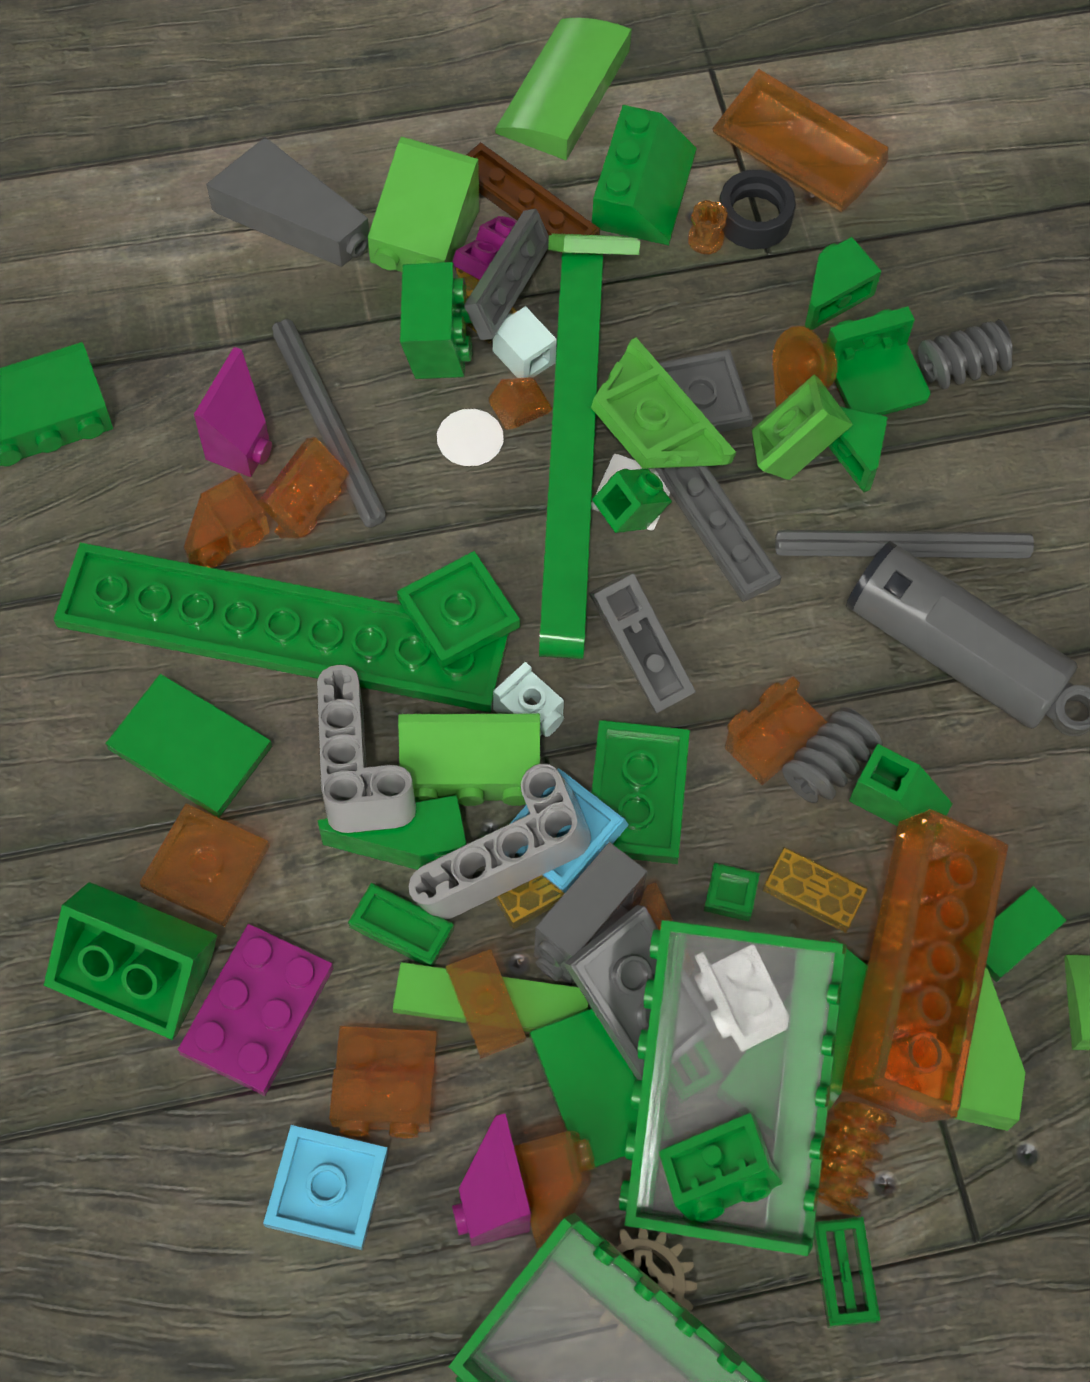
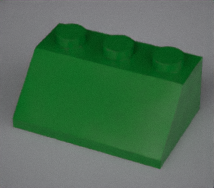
M622 105L593 197L592 223L602 231L669 246L697 148L662 113Z
M83 342L0 368V466H11L21 459L42 452H54L61 446L82 439H93L100 436L103 432L113 429Z
M88 882L62 904L43 986L173 1040L177 1036L207 976L218 935Z

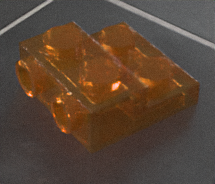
M340 1026L329 1116L332 1127H340L339 1132L349 1136H367L370 1129L389 1130L390 1136L402 1139L418 1138L419 1132H430L437 1031Z

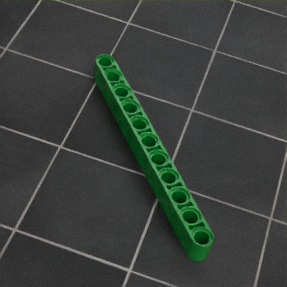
M562 252L539 657L583 659L596 415L591 406L597 394L603 254Z

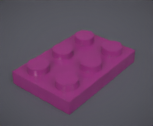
M248 924L177 1051L181 1056L266 1096L334 969L333 964Z

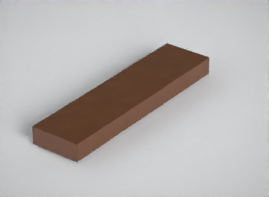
M480 142L466 154V156L478 159L479 193L517 221L523 211L536 209L548 235H552V233L600 235L599 227Z

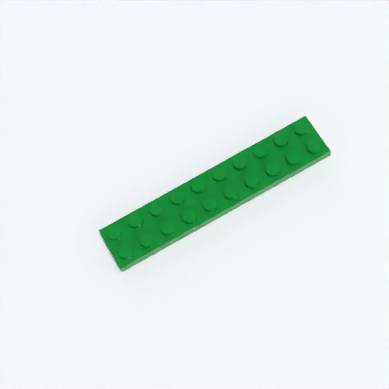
M81 542L53 619L58 628L316 679L328 667L346 665L357 672L359 685L362 688L491 713L493 691L498 685L510 635L508 633L442 669L402 605Z

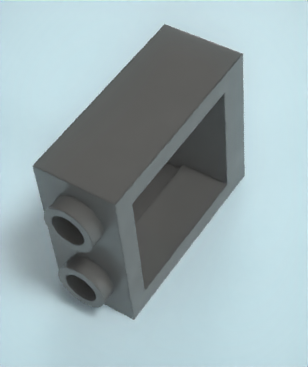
M609 842L535 927L534 957L538 959L536 965L539 969L555 981H558L561 977L569 985H572L574 980L563 963L641 903L647 870Z

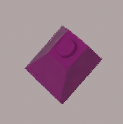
M233 347L196 409L194 417L205 460L252 477L259 464L263 465L267 461L272 449V442L269 440L266 421L242 349Z
M506 1113L495 1116L459 1187L461 1203L452 1205L458 1235L468 1233L471 1247L530 1232L531 1212Z

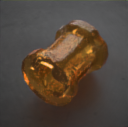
M704 200L693 207L691 215L693 226L688 234V243L694 251L701 254H712L721 249L724 243L722 229L725 227L728 215L726 208L721 203Z

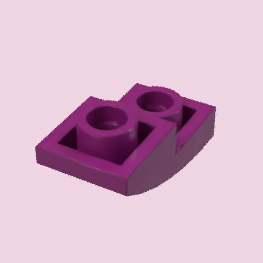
M497 216L480 225L476 240L456 250L452 261L454 266L480 280L517 221L509 217Z

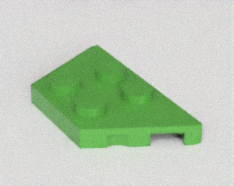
M637 337L632 339L628 344L625 354L610 372L608 380L602 384L595 395L591 406L592 410L642 469L716 466L732 463L736 451Z

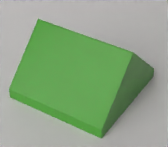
M815 374L752 429L757 465L764 472L790 480L853 425Z

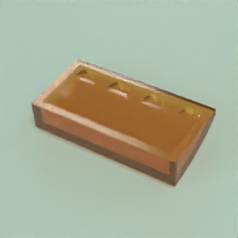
M760 69L757 70L712 128L713 132L841 212L854 202L887 164L888 160L887 146Z

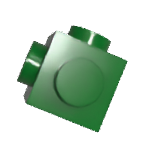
M648 468L622 469L617 471L592 499L615 533L647 529L672 502L663 489L662 481Z

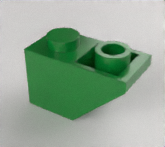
M877 744L849 802L930 844L933 843L953 804L919 764L880 744Z

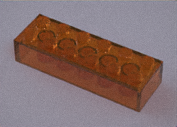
M932 809L899 822L842 1091L922 1123L957 1118L1008 844Z

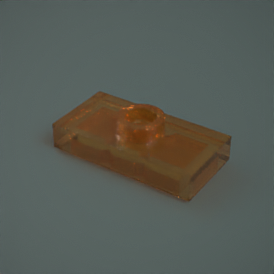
M491 949L446 966V972L480 1059L526 1041V1036Z

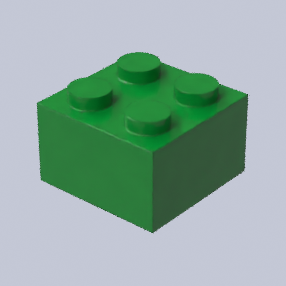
M453 262L403 264L400 344L415 379L465 377V361L472 360L471 337L466 336V323H472L464 307L468 300L466 298V282L464 278H458Z

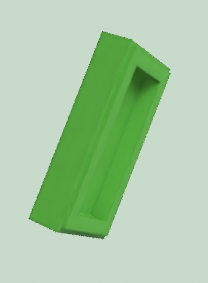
M552 233V235H549L548 250L568 253L639 255L640 240L626 236Z

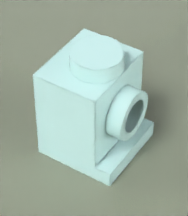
M526 662L493 691V710L498 714H540V736L542 734L545 737L550 736L563 722L564 700L532 672V667ZM532 698L537 704L529 705L526 702Z

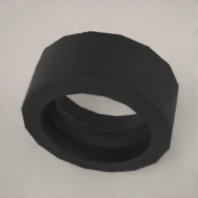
M761 169L745 170L735 174L724 184L720 194L717 211L719 228L726 238L738 246L749 249H766L774 246L789 234L796 208L794 191L786 180L769 171ZM746 197H759L774 204L780 214L777 218L767 222H754L744 219L737 214L733 204Z

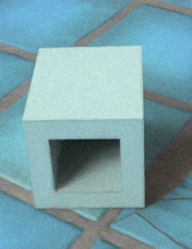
M525 306L514 314L507 315L493 338V352L524 384L556 363L557 339Z

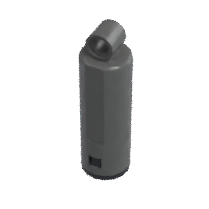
M889 541L883 546L858 580L847 600L846 607L1028 728H1036L1045 715L1052 719L1054 726L1065 735L1081 736L1090 731V688L1084 685H1073L1069 682L1078 668L1075 661L895 543ZM1070 701L1083 703L1088 710L1087 720L1081 722L1071 720L1066 715L1065 704Z

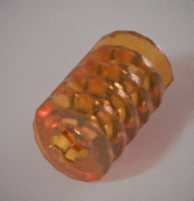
M843 1101L835 1105L834 1116L836 1119L828 1122L826 1127L829 1137H825L818 1200L838 1212L858 1216L862 1212L851 1203L852 1198L866 1200L869 1196V1192L862 1188L858 1182L859 1180L871 1182L876 1179V1174L866 1167L865 1164L866 1162L882 1163L883 1155L872 1148L873 1144L885 1146L890 1143V1137L879 1130L880 1126L894 1128L897 1125V1119L872 1105Z

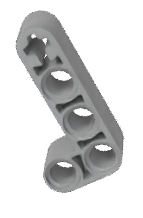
M346 665L328 667L322 671L317 681L321 790L328 823L334 830L342 833L405 826L412 821L416 814L411 775L405 768L397 765L367 767L364 712L357 672Z
M538 764L527 770L522 777L521 792L530 812L529 815L416 870L410 878L408 886L412 899L429 914L445 920L451 919L584 854L590 845V830L573 790L555 767L550 764ZM555 786V789L549 796L541 798L545 790ZM571 825V829L567 834L556 838L560 829ZM529 845L525 854L514 858L516 852L521 847ZM486 866L482 875L472 879L473 874L478 868Z

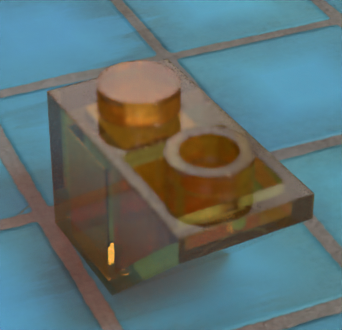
M239 473L200 494L184 544L189 564L214 568L221 564L228 555L241 548H249L258 544L265 535L270 533L264 509Z

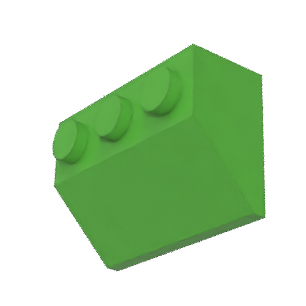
M540 714L398 715L399 766L405 768L411 775L415 803L457 795L458 804L464 806H477L484 801H503V803L511 806L526 805L520 785L526 771L540 764Z

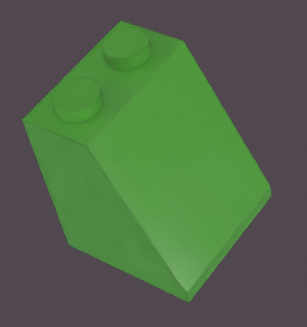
M401 136L368 235L370 262L377 264L383 269L402 272L403 264L452 262L456 250L464 246L479 213L478 159Z

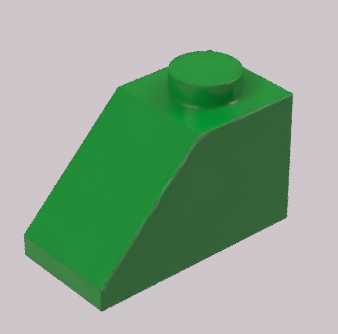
M853 237L838 245L836 243L830 244L818 256L805 321V327L809 332L875 295L881 270Z

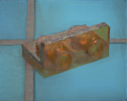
M316 437L306 438L257 503L279 524L274 532L280 538L304 537L316 526L318 521L316 517L324 506L338 497L342 490L340 485L349 475V472Z
M794 676L783 685L779 682L774 683L761 696L759 700L761 704L750 713L746 709L742 710L727 726L729 732L725 749L761 785H764L778 773L786 762L793 760L795 753L799 749L806 748L805 745L808 739L817 735L819 728L828 723L797 693L800 682Z

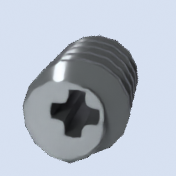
M997 319L995 323L990 321L983 323L980 327H968L964 332L961 330L954 331L949 337L940 335L933 341L930 339L923 340L919 344L918 358L924 378L929 383L936 380L941 389H948L950 386V375H952L957 385H961L966 380L965 371H967L972 380L980 379L981 366L988 376L995 375L997 363L1003 371H1009L1012 367L1013 349L1007 326L1002 320Z
M843 707L840 711L831 715L829 723L822 725L817 735L808 739L805 745L806 748H801L795 753L794 760L784 764L782 772L791 788L804 800L817 803L818 795L832 800L836 796V791L832 784L838 787H845L848 782L845 773L856 775L860 769L857 761L862 763L868 762L871 757L869 749L875 750L877 744L883 745V742L867 719L852 708Z

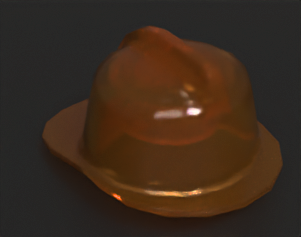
M805 326L790 327L776 341L773 351L776 408L814 374L822 381L827 390L835 381L838 370L834 351L828 344L822 342L813 330Z

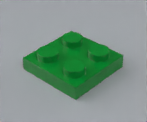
M475 551L397 591L398 601L442 669L520 628L519 617Z

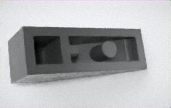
M625 573L589 593L606 628L655 713L696 692L634 573Z

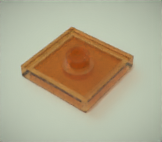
M186 803L141 879L140 885L142 889L225 927L269 849V842Z

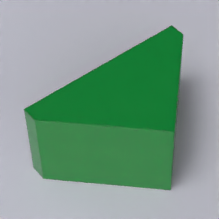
M841 407L853 425L828 447L863 493L871 489L878 469L888 417Z

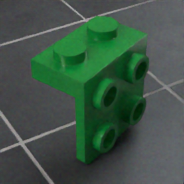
M908 306L896 310L885 309L874 316L856 321L845 320L830 328L823 357L847 408L883 416L925 404L929 400L930 390L907 344L915 321Z

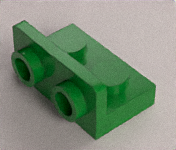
M751 1112L658 1151L675 1207L690 1221L705 1222L716 1219L724 1213L725 1208L742 1201L756 1202L762 1200L771 1193V1189L783 1184L780 1173L771 1163L758 1122Z

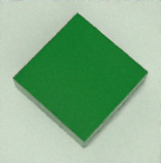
M714 863L704 911L749 922L760 873Z

